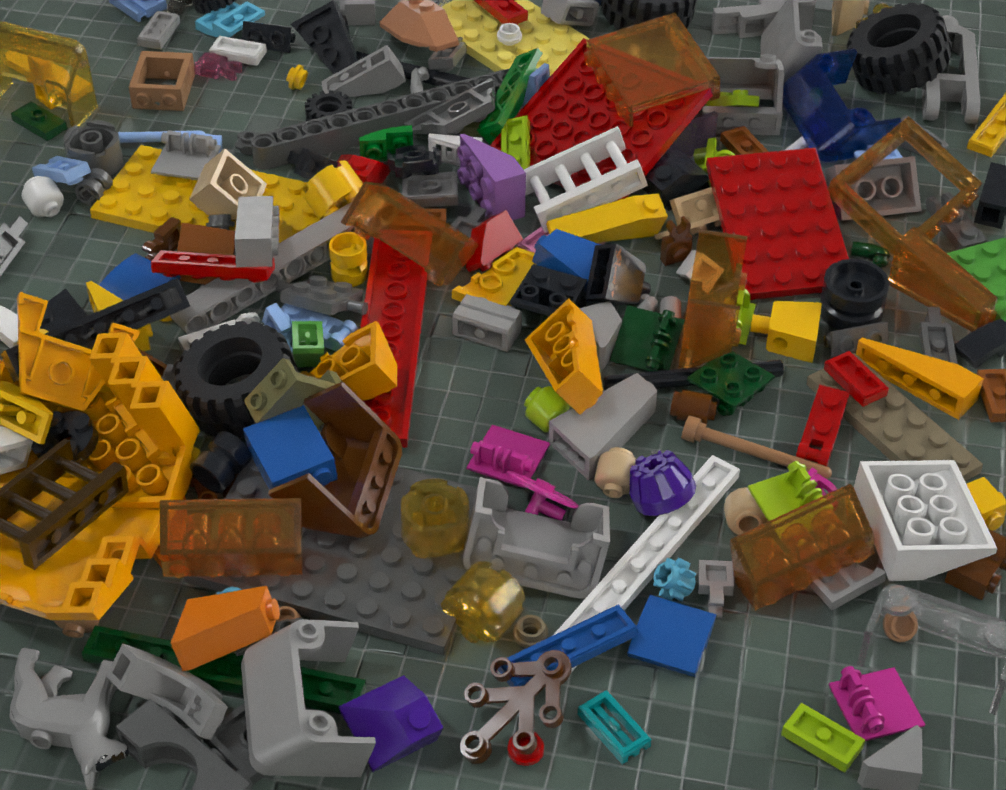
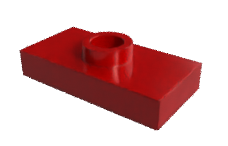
M850 351L825 361L824 370L843 389L850 392V395L862 407L888 395L889 387Z

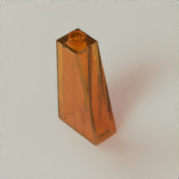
M913 227L897 240L889 275L890 286L927 307H940L941 315L971 332L994 321L997 314L995 306L998 298L923 232Z

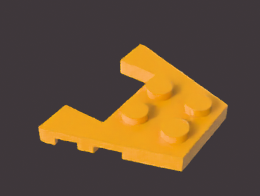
M20 292L17 297L20 394L83 413L105 383L89 360L92 350L39 333L48 301ZM114 322L111 323L108 333L127 332L133 342H135L140 334L138 330Z

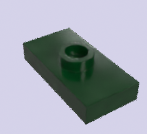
M32 101L11 113L12 121L46 141L68 129L65 120Z

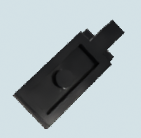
M304 147L301 154L290 151L287 161L296 165L293 173L308 180L330 165L337 168L339 163Z

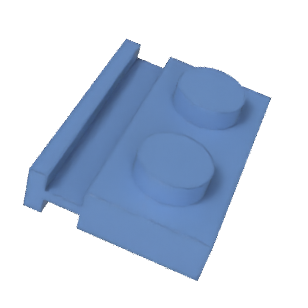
M109 0L112 5L137 22L141 21V17L149 18L156 11L161 12L167 9L166 0Z

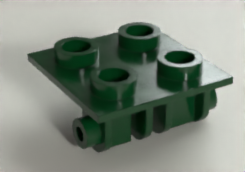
M627 305L610 362L649 372L670 370L685 319L674 317L675 313L670 310H663L661 314Z
M727 348L687 377V380L718 398V412L722 416H730L735 413V409L738 406H744L753 399L756 393L764 391L765 385L773 380L775 375Z

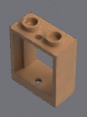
M141 51L129 85L132 109L184 111L195 77L193 53ZM147 78L177 80L176 85L145 84Z

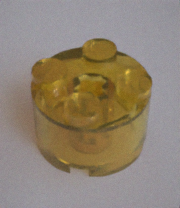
M431 478L418 481L410 487V491L405 496L403 495L401 499V536L404 543L411 549L412 554L418 558L445 556L453 552H459L465 546L468 534L469 499L465 491L459 486L456 489L447 485V480Z
M487 561L473 563L447 591L445 598L441 601V607L444 612L456 618V624L461 628L463 637L471 643H477L479 640L484 642L498 641L525 609V607H522V603L526 600L525 594L516 579L504 569L499 573L491 569L492 563Z

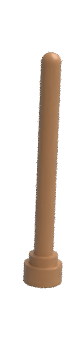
M689 415L685 422L681 436L683 440L694 443L695 440L701 442L703 439L788 467L794 461H799L800 464H805L807 472L813 467L818 471V474L826 479L832 476V470L827 466L707 428V424L702 423L700 418Z

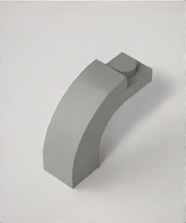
M122 644L106 675L120 691L147 700L151 699L154 703L167 707L172 713L181 718L199 737L209 740L212 739L215 731L222 724L224 714L228 708L221 701L223 695L205 681L188 671H182V668L160 657L126 644Z

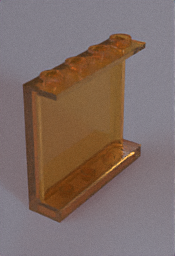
M676 13L587 40V52L584 53L585 62L589 68H593L597 82L603 84L609 101L613 100L619 117H624L629 127L633 126V113L709 88H711L713 95L709 101L720 98V76Z

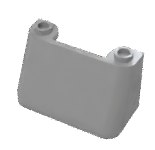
M787 0L761 35V55L773 54L776 55V59L782 61L784 68L783 97L808 98L812 89L817 86L823 48L821 36L812 30L817 0Z
M479 477L463 555L465 568L470 573L485 578L573 598H586L599 583L609 548V506L584 503L575 509L571 522L507 508L509 494L507 488L496 480Z

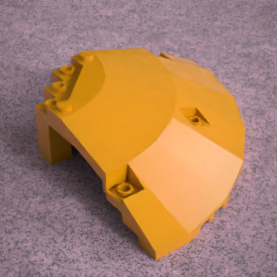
M127 332L101 333L97 335L89 360L105 383L83 413L87 414L94 423L99 439L95 450L86 460L83 461L79 458L75 462L98 473L104 471L114 462L125 466L129 492L35 570L24 565L19 542L0 533V604L48 620H100L134 580L131 571L135 559H152L189 488L193 475L190 465L195 460L191 454L199 427L169 381H163L149 358L142 356ZM0 359V381H8L20 387L19 381L13 383L4 362ZM39 400L51 412L59 411L64 413L74 411ZM32 448L26 468L39 459L32 451ZM26 468L0 475V489ZM67 472L55 481L75 492L88 484ZM44 491L31 500L51 511H54L64 503V501ZM20 510L7 519V521L27 531L41 522Z

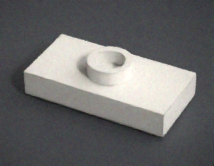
M219 36L209 49L210 57L257 66L266 54L267 49L266 44Z

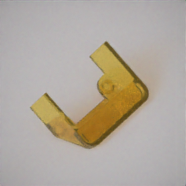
M0 21V97L13 85L12 78L44 86L49 101L56 106L66 108L71 127L78 124L79 128L98 107L88 56L84 46L74 39Z

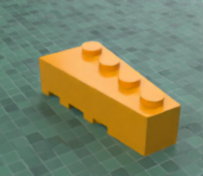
M568 298L525 341L555 392L580 415L586 409L596 404L598 398L603 394L592 320Z

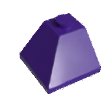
M404 675L339 706V710L353 737H375L376 744L367 762L372 773L437 741L444 728L427 696Z

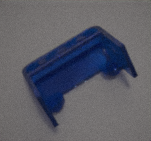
M856 49L818 54L783 84L782 103L809 148H816L819 160L824 162L856 158L854 152L859 150L866 151L868 145L893 143L902 123L901 118L876 121L873 115L864 108L847 109L833 85L846 83L857 55Z

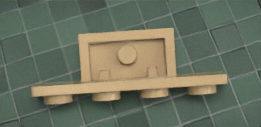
M712 187L670 200L677 226L681 223V217L685 216L691 224V235L707 230L706 224L714 222L715 227L721 225ZM667 230L655 234V239L658 240L669 236L670 233Z

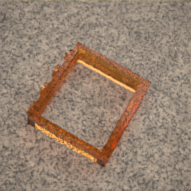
M908 116L834 177L827 191H829L831 199L883 248H886L890 255L899 262L906 255H915L922 247L920 243L925 239L931 241L941 231L940 226L945 222L948 225L959 216V210L963 206L969 208L979 197L977 192L982 182ZM905 141L960 190L956 196L907 238H904L851 188L854 183Z

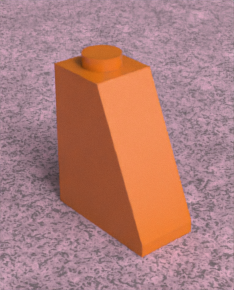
M267 586L187 599L171 641L182 671L192 670L272 635L275 622L280 617L278 602L276 599H272Z

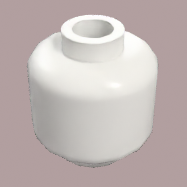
M35 176L24 184L21 197L34 216L41 218L45 216L53 217L58 214L63 205L64 197L51 178Z

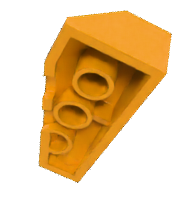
M377 321L349 334L342 340L345 345L332 355L328 352L320 357L321 362L312 371L301 372V374L318 379L327 370L337 372L341 381L362 401L372 399L397 387V363Z

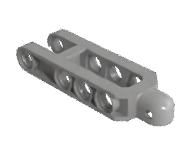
M945 15L943 18L949 40L953 42L952 51L960 56L958 70H961V75L938 73L937 78L933 81H927L921 87L922 118L929 121L938 119L940 101L960 102L961 114L964 115L965 124L976 125L980 113V91L975 34L963 26H959L956 18Z

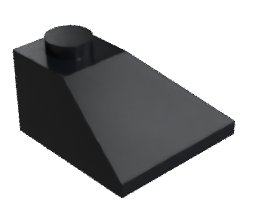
M675 147L662 157L645 176L648 186L642 189L648 194L659 193L664 208L670 211L672 210L670 200L695 192L710 179L707 172Z

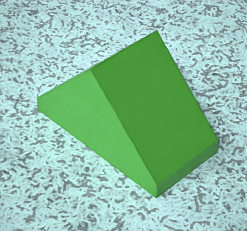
M292 321V355L297 367H317L321 362L320 357L324 355L322 321Z

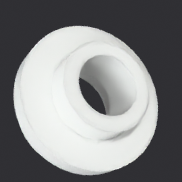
M505 23L500 26L497 32V39L504 45L512 46L521 41L522 32L518 25Z

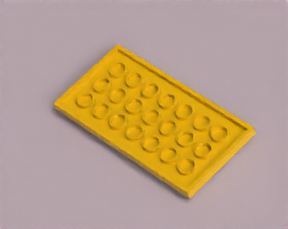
M144 145L139 146L113 179V185L105 190L104 196L97 200L90 208L91 218L152 233L171 217L181 220V225L182 223L206 226V223H209L208 215L189 200L198 180L151 174V170L162 149ZM251 170L267 183L262 196H273V205L279 206V243L319 221L317 215L301 195L302 189L306 192L308 191V182ZM232 220V221L235 222V226H234V227H229V230L235 231V229H236V220Z

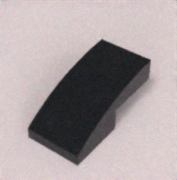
M998 319L976 329L954 344L955 352L975 369L994 354L1001 357L1006 353V322L1003 319Z

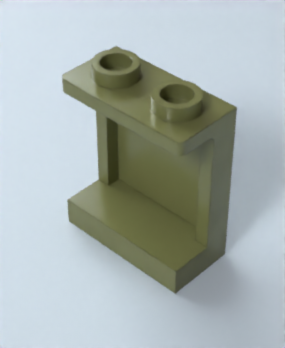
M282 358L245 398L244 402L255 423L304 405L318 429L323 422L303 403L304 399L342 381L337 372L327 370L320 379L298 373L289 359Z

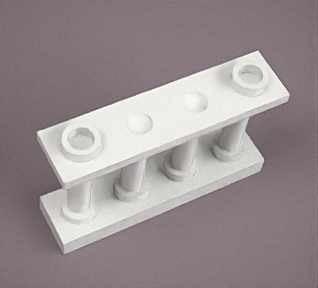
M618 126L524 169L526 172V195L535 192L540 204L535 206L534 210L545 233L549 232L546 226L549 220L614 202L648 186L639 161L636 159L627 163L621 151L625 150L626 146ZM611 156L617 169L601 175L595 163ZM585 168L591 181L576 187L570 175ZM560 180L566 192L550 199L545 186Z

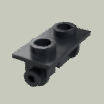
M243 21L242 40L266 44L267 50L290 53L291 43L295 42L296 35L291 33L292 27Z

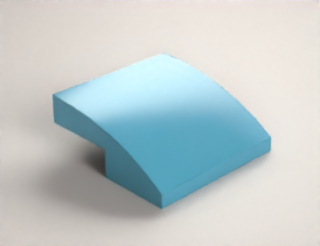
M248 1L242 5L233 2L231 5H226V8H219L215 12L213 10L197 19L195 27L196 30L213 37H231L242 30L243 21L255 22L265 16V11Z

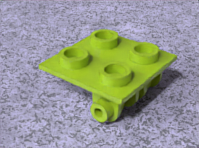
M794 461L788 465L787 469L789 472L748 485L747 487L781 542L836 522L832 513V505L828 504L823 497L821 488L815 489L817 482L810 480L811 477L806 471L807 467L805 464H800L799 461Z

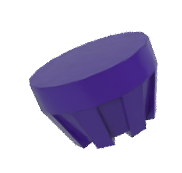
M660 450L651 451V455L648 457L642 455L635 460L636 465H632L630 468L629 494L637 512L641 514L657 516L670 513L689 502L696 492V483L692 473L669 450H666L664 453H661Z

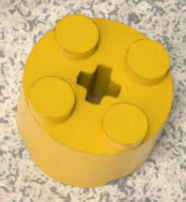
M345 160L339 161L342 166L335 168L333 165H330L313 176L307 183L309 187L307 192L302 189L301 195L319 220L367 193V188Z

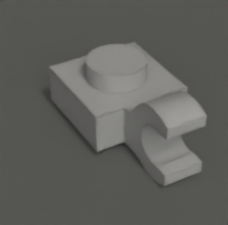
M699 560L698 594L709 595L708 612L716 614V618H722L724 595L733 596V561Z

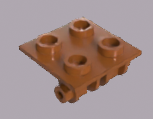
M182 223L177 251L234 255L235 231ZM180 275L181 279L179 281L206 285L218 277L195 279L191 275Z

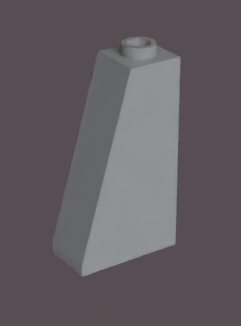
M638 373L603 391L596 404L586 409L580 415L572 408L550 420V445L587 480L592 479L595 476L600 455L611 448H622L655 413L657 389Z

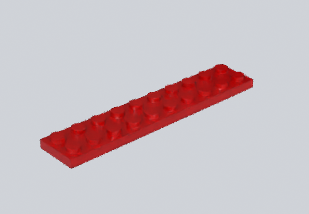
M380 230L374 236L364 301L368 303V311L362 315L360 329L374 321L380 324L397 363V387L363 402L398 436L402 448H408L431 257L432 232Z

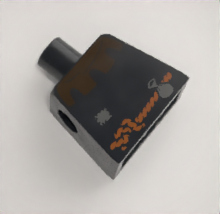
M618 244L595 245L585 299L601 303L610 301L613 305H637L640 302L641 295L650 294L651 291L650 284L644 281L645 263Z

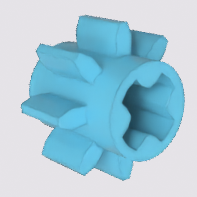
M666 558V562L658 565L654 572L653 586L661 589L659 596L670 601L673 598L683 601V598L693 591L696 583V573L689 570V562L678 558L676 561Z

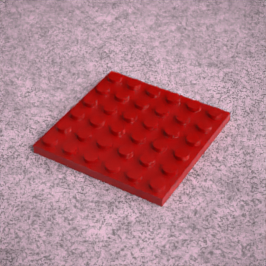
M583 38L514 118L528 116L530 166L618 126L626 149L621 151L627 163L637 159L642 167L644 176H646L713 95L711 88ZM501 133L490 145L500 151ZM611 156L595 163L601 175L617 169ZM585 168L570 175L576 187L591 181ZM560 180L554 182V184L563 187ZM629 195L624 196V197H622V198H620V199H618V200L628 198Z

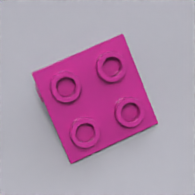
M491 425L483 440L479 443L473 442L470 453L474 455L466 469L526 488L506 475L507 472L512 471L531 479L547 452L550 443Z
M847 666L842 669V676L839 681L828 684L851 731L865 739V741L908 731L916 725L919 727L925 726L895 667L862 675L853 666Z

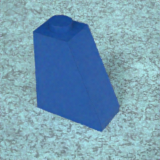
M555 229L548 236L543 235L538 239L534 246L536 252L532 262L538 266L589 279L595 245L600 244Z

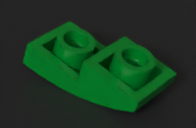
M412 125L392 127L360 137V156L379 162L387 161V154L389 152L396 154L395 149L413 145Z

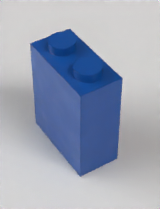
M304 405L243 428L247 447L269 490L308 473L322 486L338 479L334 457Z

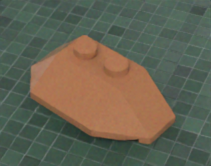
M431 0L400 1L379 22L381 28L401 42L418 47H429V50L435 52L459 45V40L444 8Z

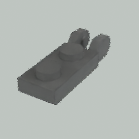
M949 192L943 193L940 199L941 202L935 196L926 198L925 204L928 212L933 217V221L957 250L988 242L987 238L962 208L957 206L956 198Z

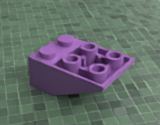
M464 133L460 134V146L457 148L460 159V168L457 171L460 183L462 185L465 184L468 188L471 198L476 200L481 208L486 209L485 216L490 218L507 210L512 220L525 217L526 172L516 159Z

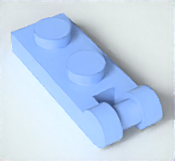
M55 156L49 159V163L39 164L32 168L34 176L49 177L57 183L62 182L67 185L77 184L83 180L84 175L91 173L87 162L61 156Z
M284 304L280 308L281 311L287 312L291 322L322 321L324 347L333 351H337L345 345L342 341L344 338L359 330L358 326L351 320L343 322L327 314L289 304Z

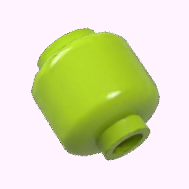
M551 386L536 387L524 402L526 418L545 433L549 432L550 420L570 409V405Z

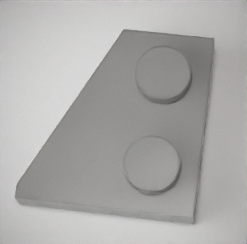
M820 542L791 557V566L831 610L885 582L886 572L883 569L877 567L875 571L859 565L857 558L848 554L838 553L834 548Z

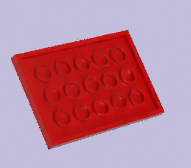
M816 148L707 158L706 168L738 289H747L751 296L750 300L822 293L826 270L833 263L849 259Z

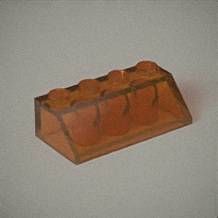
M848 484L730 539L735 584L756 611L766 605L776 603L779 599L793 592L804 590L816 579L821 580L823 576H833L840 569L863 562L869 556L874 555L873 530L854 487Z
M301 498L160 500V557L163 577L303 575Z

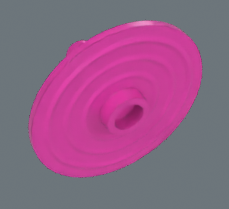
M508 471L506 474L514 481L534 491L525 510L527 513L538 515L540 512L553 519L562 520L566 510L546 501V497L570 508L576 509L579 506L573 500L555 491L554 485L537 478L535 481L512 471Z

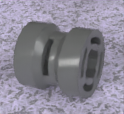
M100 168L90 169L91 173L86 174L85 179L75 188L77 198L85 205L93 206L97 200L104 196V191L113 185L111 176Z

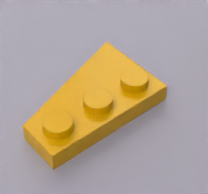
M518 247L514 248L493 262L492 268L485 273L480 274L478 272L471 277V282L465 286L458 285L452 289V299L461 302L465 295L468 294L475 297H483L488 301L504 306H512L510 305V300L534 264L532 260L535 253Z

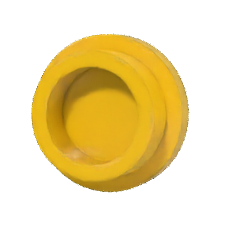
M300 64L296 68L292 67L286 78V81L289 82L288 87L292 90L295 88L301 90L308 78V71L304 70V66Z

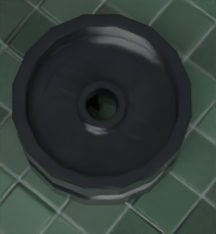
M845 259L833 263L826 270L820 298V303H822L821 318L828 325L838 330L882 322L890 285L887 274L879 266L869 261Z

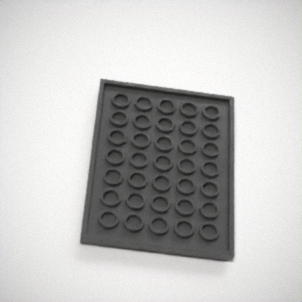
M252 458L238 474L183 573L184 582L219 592L231 586L241 590L267 586L272 599L277 600L279 607L289 606L294 608L300 615L318 620L358 622V631L444 655L477 576L470 573L463 564L464 549L477 488L398 467L377 532L365 538H355L309 530L301 526L268 495L270 490Z

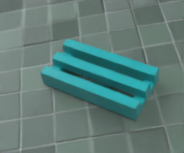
M607 690L578 707L577 715L621 764L627 762L630 755L633 757L637 756L640 753V749L644 748L646 750L651 747L652 739ZM603 703L636 739L634 742L624 733L616 720L610 717L599 704Z

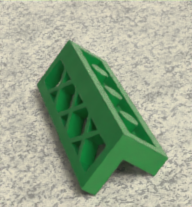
M539 48L516 56L496 93L495 111L487 114V117L478 126L476 131L490 145L501 133V129L505 126L507 120L514 118L524 103L529 76L537 70L536 65L543 54Z

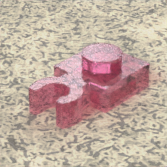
M204 52L194 64L196 75L213 79L225 76L228 80L236 81V72H243L241 62H228V57L215 53Z

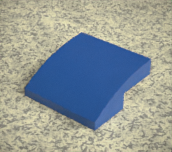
M135 253L117 265L103 279L99 286L122 300H126L176 278L180 280L181 277L180 275L166 277L162 273H152L151 261Z
M649 595L637 624L638 634L632 638L627 651L628 657L696 677L704 649L707 648L717 616L710 612Z

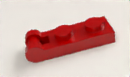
M819 384L796 457L828 466L850 392ZM811 445H814V446L821 447L822 449H821V450H818V449L811 448L810 446H811Z

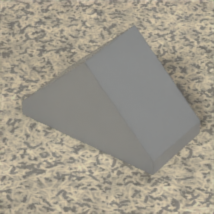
M918 725L914 726L865 759L862 763L857 782L864 788L878 790H917L922 776V729Z

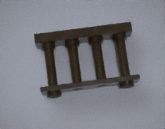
M62 440L0 489V533L19 542L24 565L35 570L129 492L125 466L114 462L104 471L98 473L75 462L70 440ZM67 472L88 484L75 492L55 481ZM44 491L64 501V503L54 511H51L31 500ZM20 510L41 522L27 531L7 521V519Z

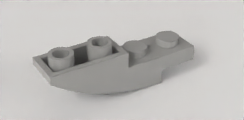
M759 0L758 5L713 8L712 33L713 35L738 33L739 38L760 36L787 0Z

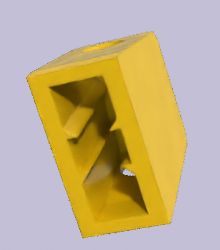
M773 302L771 317L753 314L750 332L768 334L766 349L769 352L813 363L822 303Z

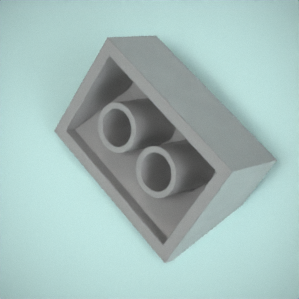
M915 156L840 164L825 169L827 186L830 187L832 193V204L840 221L922 211Z

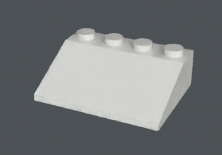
M955 460L860 461L853 494L889 581L924 580L996 554L997 546Z

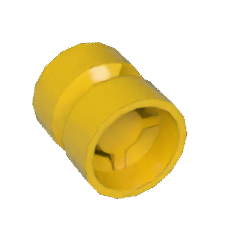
M343 232L330 239L329 256L332 280L335 283H350L352 287L363 284L368 278L367 243L365 238L354 232Z

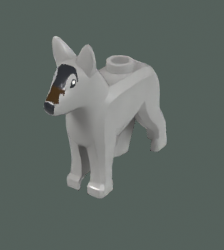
M22 648L15 667V689L10 705V721L18 730L20 737L29 740L33 746L39 749H49L51 745L72 748L81 767L87 790H92L97 772L104 770L129 755V749L126 744L106 737L110 727L109 708L111 699L115 691L118 690L106 677L113 662L102 661L96 677L86 694L58 696V689L64 682L71 680L73 671L54 665L40 679L34 671L35 662L38 660L40 652L34 649Z

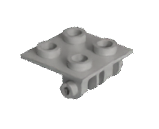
M168 130L167 133L163 132L161 142L165 143V146L155 162L151 174L198 180L204 165L218 154L221 145H217V140L213 139L212 136L192 133L189 139V134L186 132L183 135L181 132Z

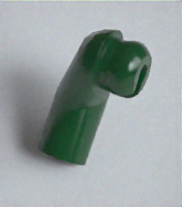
M852 242V256L874 258L873 264L881 268L888 265L890 253L886 248L872 243Z

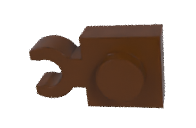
M685 216L681 217V223L677 227L672 220L667 221L666 229L670 234L669 236L662 237L660 260L665 266L684 261L691 252L693 236L689 233L691 224Z
M171 217L154 231L155 239L145 242L141 247L143 251L149 253L145 257L146 259L152 261L160 250L175 251L178 248L182 226L181 220Z

